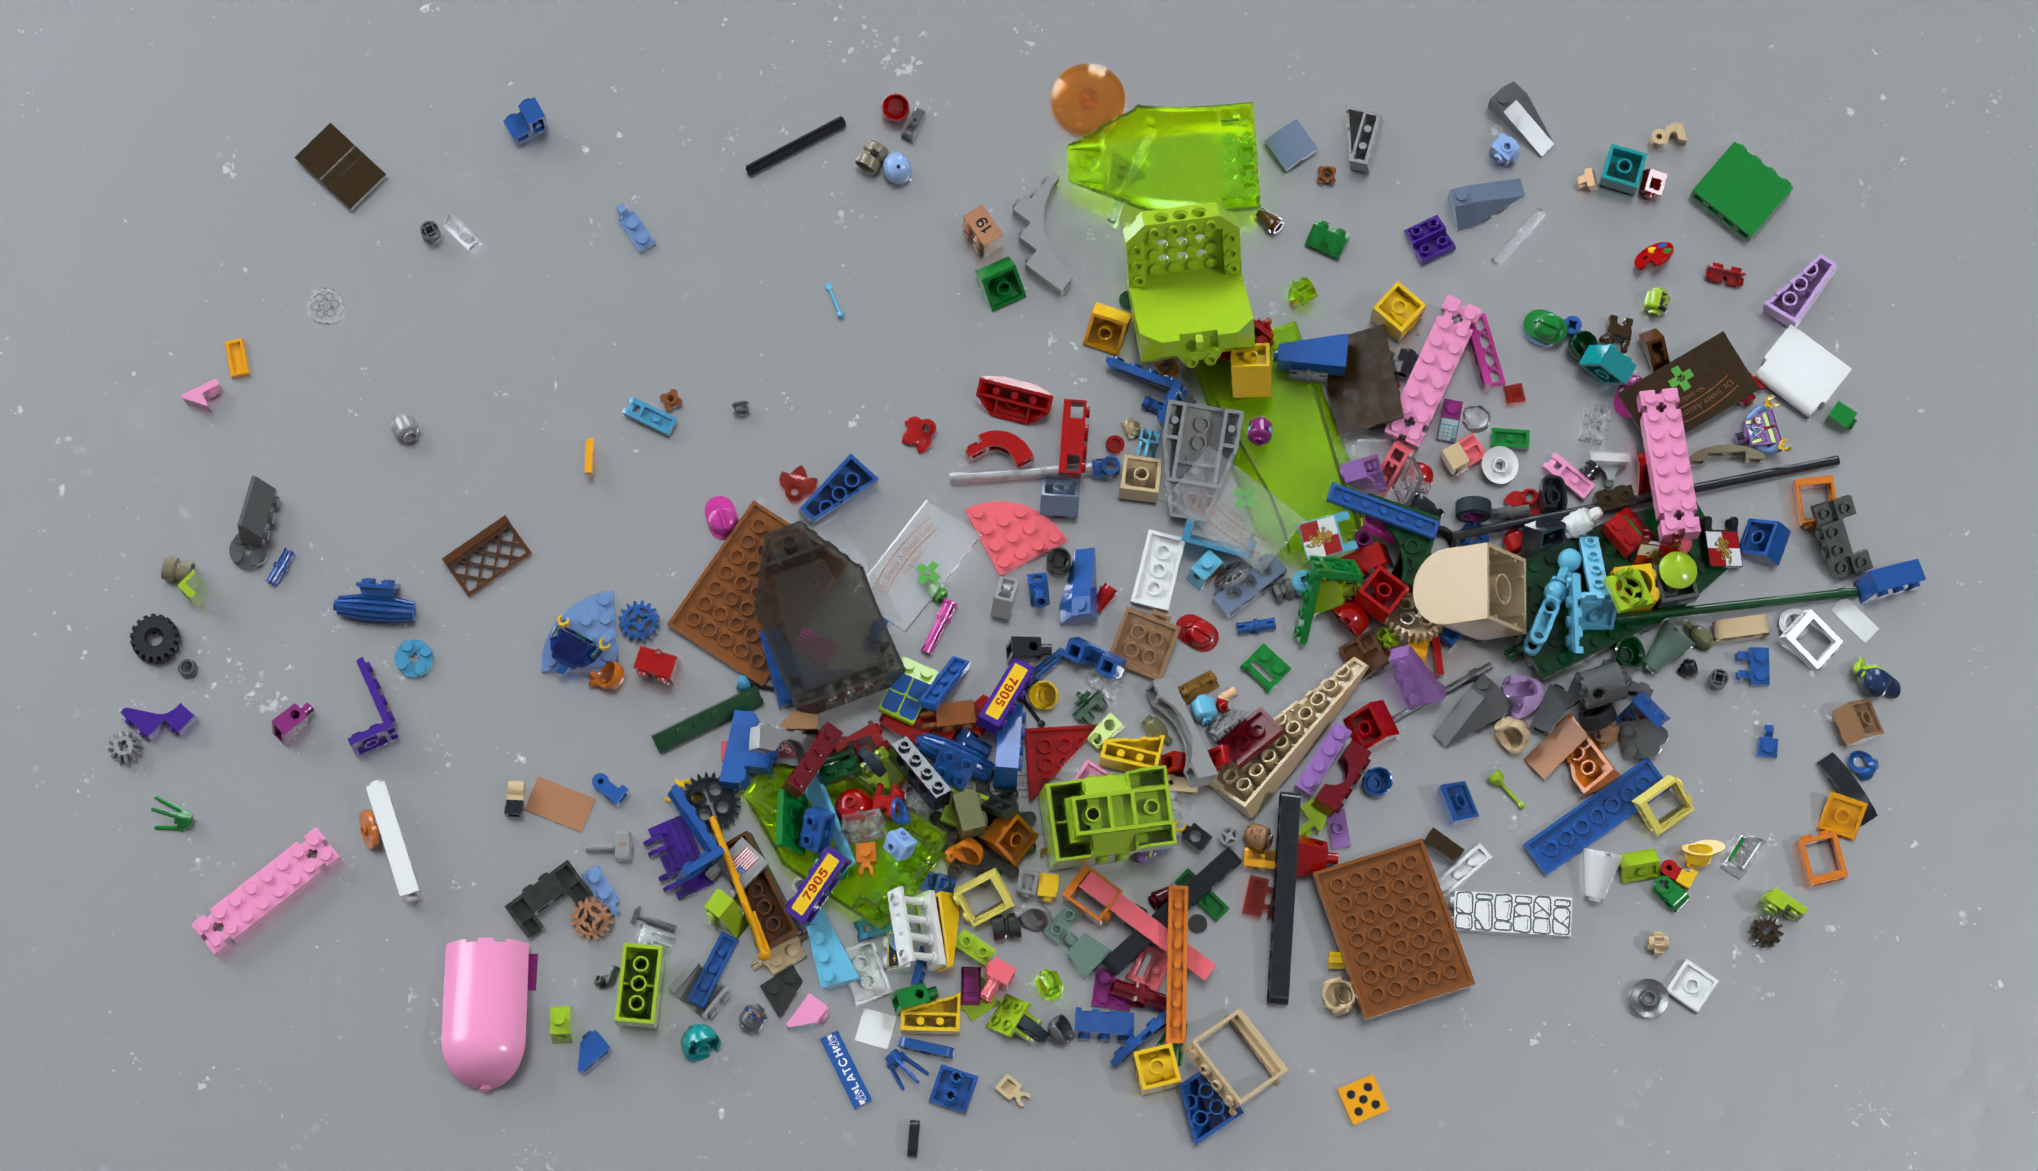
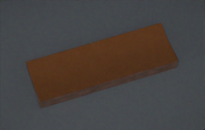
M748 831L726 842L730 850L743 837L764 858L753 834ZM767 865L744 891L752 912L755 911L771 950L804 933L797 919L784 911L787 907V900L769 865Z

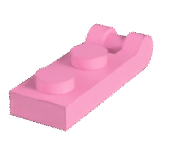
M1553 453L1550 457L1551 460L1542 466L1546 473L1561 476L1566 487L1582 500L1596 486V484L1557 453ZM1556 464L1561 466L1559 470L1554 468Z

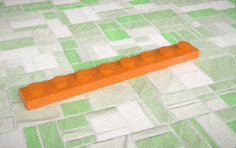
M1169 885L1166 1044H1186L1188 886Z

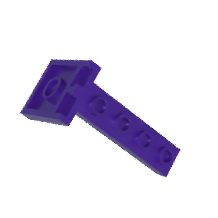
M363 657L357 660V664L383 723L374 724L368 730L356 732L348 738V742L357 758L400 739L393 725V722L396 720L392 711L387 712L385 707L388 705L384 694L381 696L378 689H381L377 678H372L373 668L370 662H365Z

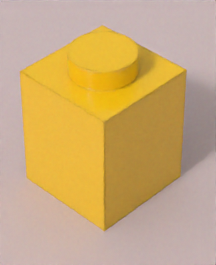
M1040 873L1037 899H1041L1043 903L1057 901L1059 874Z

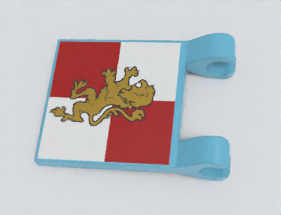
M1345 510L1298 524L1307 561H1309L1310 555L1326 557L1358 548L1355 540L1343 543L1337 522L1350 519L1348 511Z

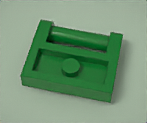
M1264 643L1240 667L1265 687L1264 690L1268 694L1292 669ZM1254 662L1273 679L1271 682L1252 666Z

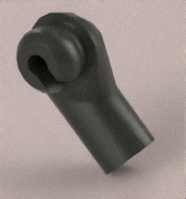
M611 965L607 975L595 977L594 984L598 988L612 986L616 981L620 968Z

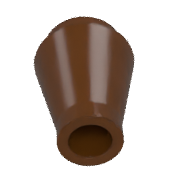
M1263 207L1256 213V217L1259 218L1269 232L1276 234L1284 225L1281 217L1265 210Z

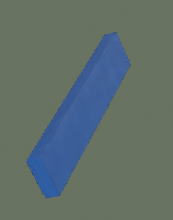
M1333 482L1330 485L1326 502L1432 541L1435 540L1440 521Z

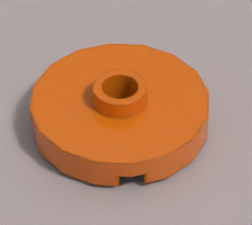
M367 809L360 812L359 825L364 843L371 849L378 847L380 832L378 825L373 822L375 815L371 810Z

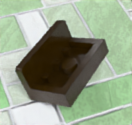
M1619 485L1611 490L1603 489L1597 491L1592 498L1593 504L1597 503L1598 507L1604 512L1635 504L1636 498L1632 485Z

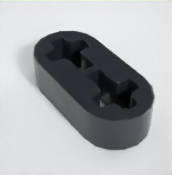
M910 1119L907 1157H917L920 1120Z

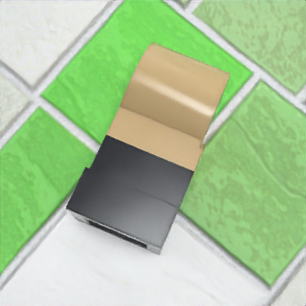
M509 781L504 814L506 817L524 818L525 781Z

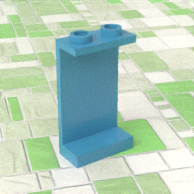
M1187 519L1181 541L1244 558H1249L1250 554H1254L1257 542L1255 544L1253 542L1254 535L1251 534L1248 548L1246 549L1193 535L1192 531L1195 520Z

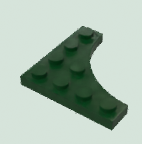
M1368 493L1369 496L1437 521L1441 520L1439 516ZM1381 522L1393 535L1402 557L1401 581L1413 587L1416 574L1422 563L1429 557L1434 541Z

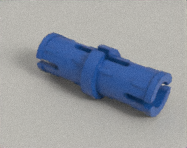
M284 548L278 561L274 562V568L265 581L269 584L272 583V586L276 587L283 573L287 572V567L295 553L291 550L289 551L288 548Z
M1255 618L1253 621L1237 622V634L1252 632L1258 634L1259 631L1276 630L1275 618L1261 620Z

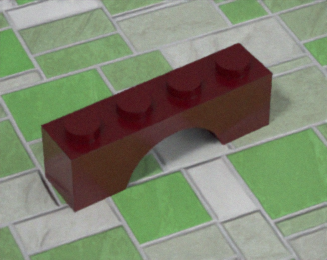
M830 722L825 723L812 740L804 757L790 773L781 788L796 799L804 794L843 735V732Z
M1352 740L1338 760L1344 772L1343 782L1337 785L1325 784L1318 792L1311 806L1329 818L1334 813L1338 814L1344 806L1341 803L1344 798L1348 799L1353 791L1350 787L1353 783L1356 785L1362 775L1359 772L1361 769L1365 770L1371 760L1368 758L1372 752Z

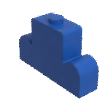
M734 710L719 779L723 789H746L750 784L748 773L771 775L773 773L775 760H778L779 757L778 747L776 751L768 754L749 751L750 728L761 723L754 712Z

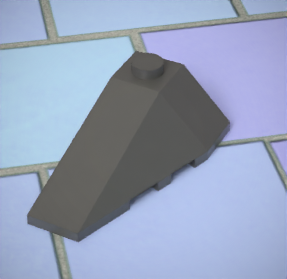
M1514 81L1502 87L1489 100L1488 108L1540 157L1554 146V142L1528 94Z
M1482 674L1434 732L1433 737L1447 748L1465 739L1470 733L1484 729V726L1489 723L1499 721L1514 707V704L1496 683L1485 674Z

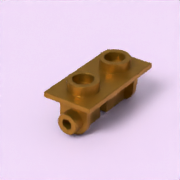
M1209 670L1180 685L1178 688L1183 700L1188 704L1194 701L1196 696L1207 694L1220 687L1217 682L1218 679L1215 673Z

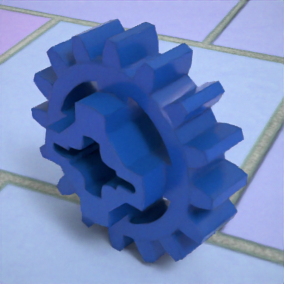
M641 600L639 605H637L636 601H633V606L626 604L627 610L621 609L623 616H618L619 621L622 622L618 624L619 628H624L621 631L622 635L628 634V640L634 637L636 643L639 638H641L642 642H645V637L652 639L651 633L657 634L655 627H660V623L656 621L660 617L659 615H654L657 609H651V603L645 606L643 600ZM640 610H644V611L648 612L649 614H644V613L640 612ZM638 618H641L640 625H638L637 623ZM648 625H651L650 628L647 631H645L646 627ZM630 629H635L638 633L632 632Z

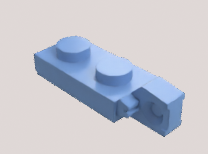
M623 203L616 207L620 214L618 220L621 227L640 254L656 244L649 231L632 209L628 211Z
M596 865L581 874L593 896L597 897L598 903L604 900L603 906H610L609 911L613 913L612 916L614 918L620 915V911L616 906L619 903L618 897L600 867Z

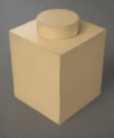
M1459 442L1442 450L1440 456L1452 475L1455 473L1461 474L1468 469L1470 460Z

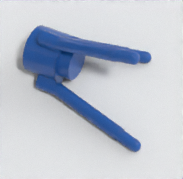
M894 1049L885 1058L888 1062L886 1066L893 1074L902 1091L905 1088L894 1068L899 1069L901 1067L917 1084L920 1082L904 1065L905 1061L924 1074L929 1075L927 1070L907 1057L903 1051L899 1052L897 1049Z

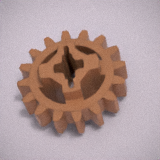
M597 897L593 898L592 902L590 898H585V903L582 900L578 902L580 907H573L576 913L570 915L572 918H575L571 925H576L574 932L580 931L579 937L586 935V939L590 940L593 936L594 940L599 939V935L603 937L606 935L605 931L611 930L608 924L613 923V920L609 919L613 913H608L609 905L603 906L604 900L598 903ZM595 907L599 908L602 913L597 911ZM584 909V914L580 918L581 912ZM589 917H595V920L589 921ZM602 920H604L603 925L600 928L599 924Z

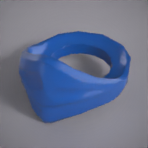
M896 797L891 805L892 820L897 825H905L911 822L907 807L900 797ZM897 803H898V806H899V816H898V817L896 816V813H895V807H896V804H897Z

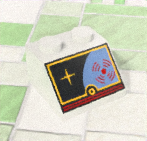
M893 930L887 931V937H883V948H887V956H883V968H887V973H911V963L899 967Z

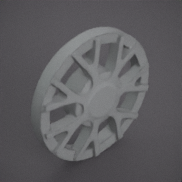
M1245 562L1231 563L1218 572L1215 581L1221 588L1234 586L1248 575L1249 567Z

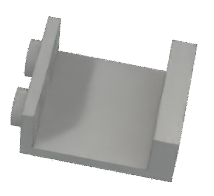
M693 958L668 989L706 1021L708 1017L711 1019L718 1011L717 1006L721 1002L724 1004L728 1000L731 990L730 987L718 981L704 1010L687 1002L686 999L703 968Z

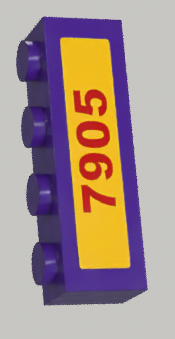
M1014 656L980 712L976 725L997 735L1000 729L1003 731L1008 723L1007 716L1009 714L1012 716L1017 708V705H1015L1016 701L1022 700L1026 693L1024 688L1026 685L1030 686L1033 682L1035 667Z
M828 846L820 853V859L810 868L809 875L799 884L798 891L788 900L784 911L802 924L809 926L853 861L834 847Z

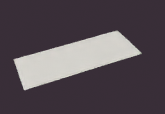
M1841 599L1831 609L1864 643L1879 630L1849 599Z

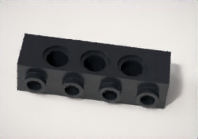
M906 736L892 743L888 758L929 808L934 812L948 805L952 792L951 788L910 739Z

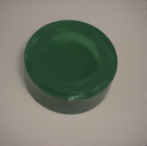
M1124 291L1119 297V305L1122 309L1130 311L1128 291Z

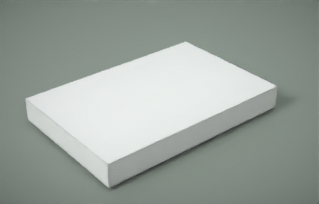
M873 938L846 948L863 980L848 984L856 1007L893 994Z

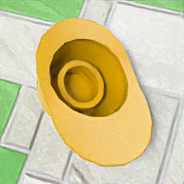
M1701 840L1683 845L1681 848L1685 852L1687 867L1700 868L1708 866L1714 854L1724 851L1725 844L1718 840Z

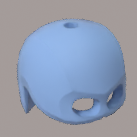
M891 153L883 161L884 174L890 183L902 184L910 178L912 167L904 154Z

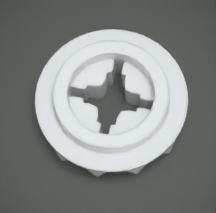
M1796 608L1784 611L1778 621L1779 629L1784 633L1788 629V624L1791 623V618L1795 621L1803 611ZM1810 623L1796 638H1800L1807 633Z

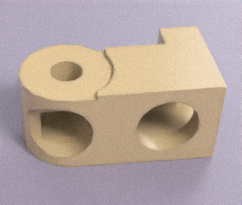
M1173 774L1167 775L1170 794L1197 796L1198 787L1191 788L1187 778L1177 777Z

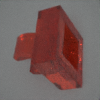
M1522 383L1503 386L1506 406L1526 402Z

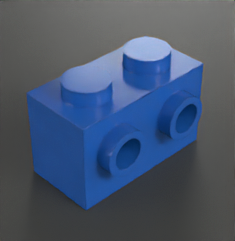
M818 806L806 809L803 815L804 821L802 831L800 832L799 846L815 853H821L823 849L830 846L836 814Z

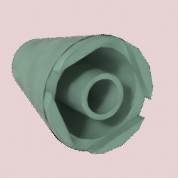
M1665 620L1645 656L1644 662L1646 664L1644 667L1652 674L1654 671L1659 673L1692 649L1695 644L1676 627L1674 628L1671 622Z

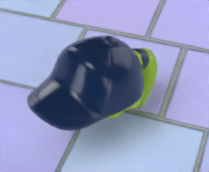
M1858 657V661L1853 666V672L1860 677L1861 685L1869 695L1875 698L1882 696L1890 699L1897 698L1900 695L1901 686L1894 677L1877 665H1865V659Z

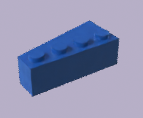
M850 453L799 508L798 513L813 525L875 485L879 478Z
M1015 704L1017 708L1012 716L1010 714L1007 716L1008 723L1004 730L1000 729L998 731L993 788L1017 789L1018 771L1022 772L1023 760H1019V755L1023 756L1024 744H1020V739L1024 740L1025 728H1021V726L1026 724V712H1023V704Z

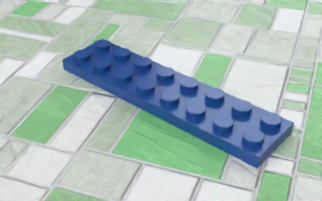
M1648 757L1525 842L1523 847L1546 877L1582 852L1584 848L1589 847L1636 814L1638 811L1632 800L1662 780V775ZM1668 787L1666 790H1664L1663 792H1661L1659 795H1657L1656 797H1654L1652 800H1650V801L1647 802V803L1650 804V803L1653 802L1655 799H1657L1658 797H1660L1661 795H1663L1665 792H1667L1668 790H1670L1671 787Z

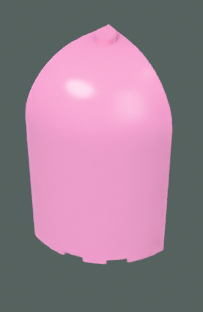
M478 938V942H468L467 939L446 944L442 1022L443 1056L448 1068L460 1082L479 1089L483 1093L490 1092L492 1089L505 1084L518 1069L524 1054L529 943L512 939H506L505 942L493 941L494 938Z

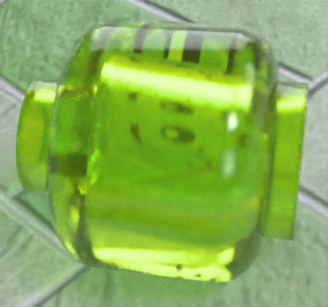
M1042 970L1035 980L1040 995L1049 1000L1059 997L1064 988L1058 972L1054 970Z

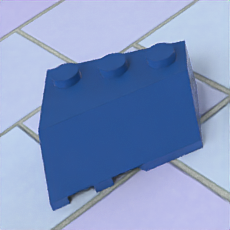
M1200 1071L1179 1084L1195 1146L1245 1115L1242 1108L1239 1107L1236 1109L1237 1114L1232 1116L1229 1113V1106H1226L1222 1097L1212 1088L1211 1083Z

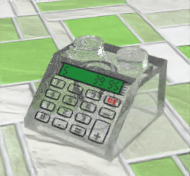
M1744 832L1740 837L1736 835L1730 844L1733 848L1730 852L1725 851L1720 859L1723 863L1719 868L1740 880L1766 841Z

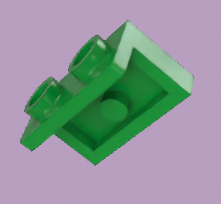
M1316 220L1312 225L1305 244L1339 259L1350 235L1342 228L1337 227L1335 229L1330 227V223L1324 220Z

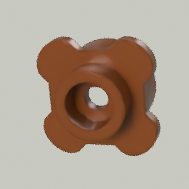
M1320 166L1318 168V183L1333 185L1336 182L1334 178L1336 173L1335 167Z
M671 389L669 393L661 394L660 400L664 402L667 411H671L682 404V399L677 396V390Z

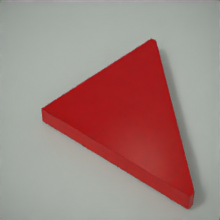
M1098 724L1025 728L1029 802H1032L1038 796L1045 784H1048L1088 741V736L1095 730Z

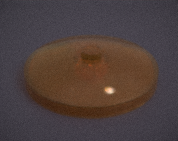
M1080 64L1067 69L1058 77L1051 92V109L1055 119L1064 129L1079 136L1092 137L1108 132L1119 122L1125 108V91L1122 83L1113 72L1096 64Z

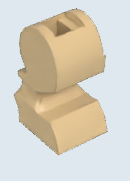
M1674 122L1666 126L1665 130L1655 129L1650 137V145L1655 149H1664L1667 147L1669 138L1674 136L1677 144L1686 146L1687 137L1683 123Z

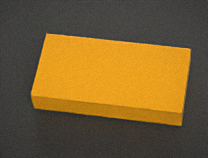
M244 339L225 341L231 379L249 376L250 370Z

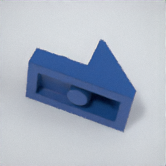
M920 946L919 952L925 953L924 946ZM916 960L911 986L924 983L926 972H923V970L929 971L926 961Z

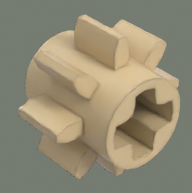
M1663 931L1652 932V936L1647 938L1648 950H1653V955H1663L1664 950L1669 949L1668 936H1663Z

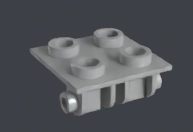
M1230 708L1224 712L1222 718L1208 725L1209 728L1205 732L1212 734L1210 737L1214 742L1219 741L1226 735L1225 732L1229 733L1227 728L1233 730L1245 720L1244 716L1247 712L1238 708Z

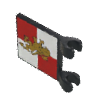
M1705 516L1699 521L1700 527L1703 530L1708 567L1742 568L1743 563L1737 531L1738 518L1730 517V519L1725 521L1728 530H1711L1712 517Z

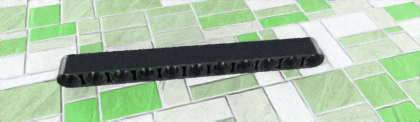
M1282 791L1279 795L1267 987V1004L1288 1005L1301 805L1300 793Z

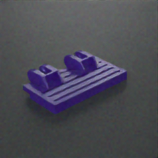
M680 815L648 829L652 838L643 842L645 847L660 841L664 844V846L651 850L648 853L649 858L667 851V854L660 856V859L668 873L659 876L660 882L678 876V871L682 869L685 863L690 860L695 862L699 859L698 856L701 853L690 828L684 823V819ZM705 870L681 886L675 882L665 886L663 890L667 893L682 887L683 889L675 892L678 900L714 886V882L705 875L707 871Z

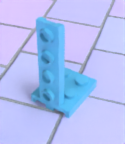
M1579 537V549L1588 592H1581V601H1579L1578 605H1581L1582 618L1578 622L1583 630H1613L1617 609L1603 581L1606 573L1599 538Z

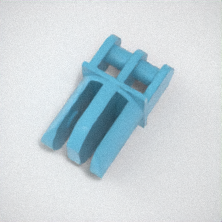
M1142 427L1135 456L1140 455L1141 447L1144 446L1143 457H1147L1149 448H1152L1150 458H1154L1161 432H1153L1152 429L1150 431L1145 430ZM1143 435L1149 436L1148 439H1144ZM1151 437L1157 438L1156 441H1152Z

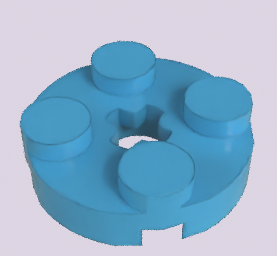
M417 639L405 640L396 650L395 663L402 675L415 679L427 674L432 669L434 656L431 648L425 642ZM417 654V657L420 658L419 661H415L414 664L411 663L410 656Z

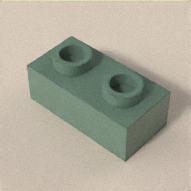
M1067 902L1044 929L1043 935L1058 946L1082 918L1083 914Z

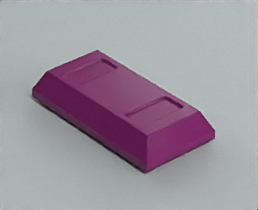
M961 966V1005L980 1006L981 967Z

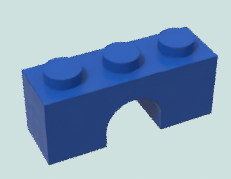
M1080 637L1069 638L1063 653L1064 657L1078 664L1085 663L1097 668L1095 672L1110 679L1121 678L1127 663V659Z

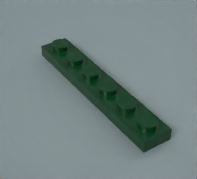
M754 685L652 734L651 737L658 752L662 753L732 719L734 710L749 711L763 704L764 701L757 686Z

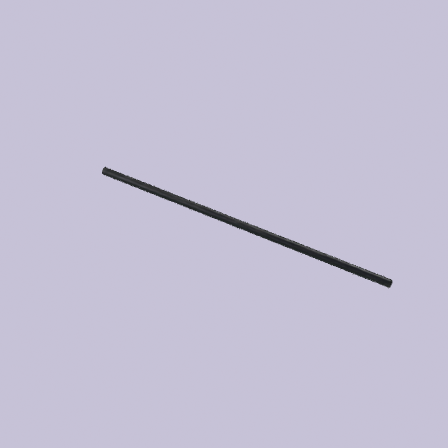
M1837 455L1693 484L1694 491L1699 493L1840 465V459ZM1652 492L1635 495L1636 503L1628 506L1653 502ZM1594 503L1452 531L1451 537L1452 541L1522 528L1525 524L1548 516L1562 520L1578 509L1588 508L1590 510L1598 507V505Z

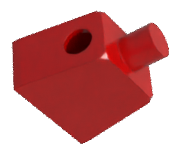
M1299 835L1296 877L1311 876L1313 872L1325 869L1327 864L1337 865L1338 853L1329 852L1327 842Z

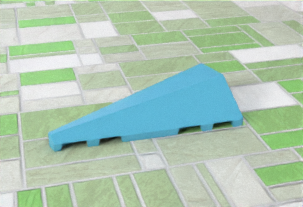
M818 771L804 794L812 807L818 806L836 814ZM835 815L831 838L838 850L853 861L849 866L851 867L856 865L840 821L837 815Z

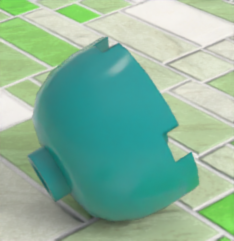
M705 1024L689 1026L681 1037L683 1055L692 1062L710 1057L708 1053L713 1050L717 1052L721 1046V1040L716 1031Z

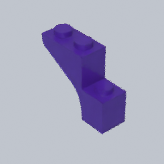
M181 703L175 709L165 714H156L132 708H124L120 712L124 717L122 720L129 727L134 725L138 729L136 733L144 740L148 738L151 741L167 724L166 728L172 734L178 733L182 737L198 720Z

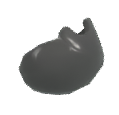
M1063 1014L1049 1021L1047 1028L1049 1038L1055 1044L1063 1046L1074 1039L1071 1024Z

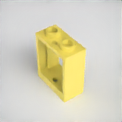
M1667 775L1632 800L1649 831L1657 836L1695 810L1692 805L1693 800L1691 796L1685 793L1683 790L1684 784L1678 777L1675 778ZM1668 787H1671L1681 805L1660 820H1657L1647 802Z
M996 867L954 889L955 896H953V899L958 907L961 906L964 912L962 914L967 923L971 922L973 927L1015 906L1014 899ZM991 879L1003 901L974 915L963 893Z

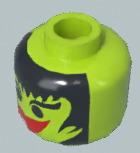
M1655 287L1647 292L1643 307L1650 316L1659 317V315L1667 312L1670 296L1665 289Z

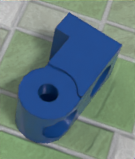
M603 773L596 774L592 779L595 790L617 808L630 794L629 789L623 784L620 788L616 787L610 782L607 775Z

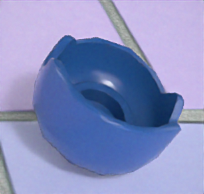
M1381 766L1369 769L1362 778L1364 791L1373 797L1386 794L1393 785L1391 773L1388 769Z

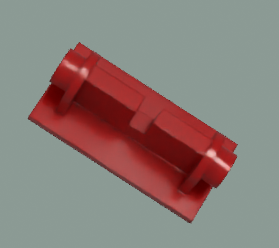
M1715 262L1712 265H1707L1708 268H1711L1710 271L1706 272L1705 276L1709 281L1722 283L1724 276L1727 277L1725 284L1739 287V285L1743 286L1744 278H1741V275L1746 276V273L1742 272V268L1731 266V269L1723 268L1724 264Z

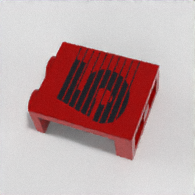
M870 720L867 722L869 725L838 741L833 749L837 753L847 750V747L852 746L860 765L864 763L857 753L861 747L866 746L874 754V751L882 746L890 752L891 745L887 739L883 740L881 736L883 731L878 723L874 724ZM847 757V758L841 759L840 761H844V760H847V759H850V758Z

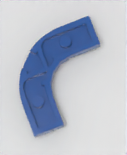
M1165 1010L1156 1018H1152L1146 1024L1147 1028L1136 1037L1134 1035L1129 1037L1124 1042L1126 1044L1125 1047L1121 1046L1113 1053L1115 1057L1110 1062L1114 1067L1124 1062L1152 1035L1166 1027Z

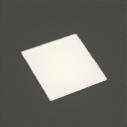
M864 1008L855 1041L888 1050L897 1017Z

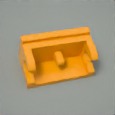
M1244 847L1242 869L1274 872L1276 850L1264 849L1261 851Z

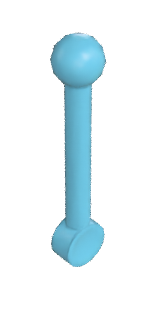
M827 283L825 284V289L829 291L838 312L837 316L838 318H843L845 314L837 303L832 291V284Z

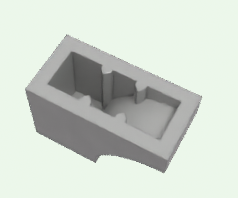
M1000 576L990 616L1009 620L1019 584L1018 579Z

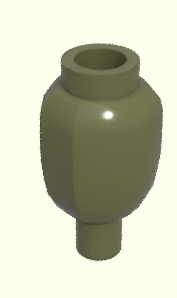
M1689 620L1685 623L1684 627L1689 631L1690 639L1699 648L1709 650L1716 643L1713 640V635L1704 627L1693 625Z
M1149 714L1142 721L1144 730L1151 737L1165 735L1164 743L1167 745L1173 741L1168 736L1166 726L1157 717H1152Z

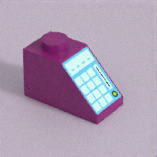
M1444 398L1436 441L1455 444L1463 405L1462 401Z

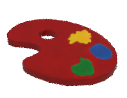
M1659 242L1645 248L1636 256L1634 261L1635 268L1637 270H1644L1651 262L1654 267L1663 265L1671 258L1674 252L1673 245L1669 242Z

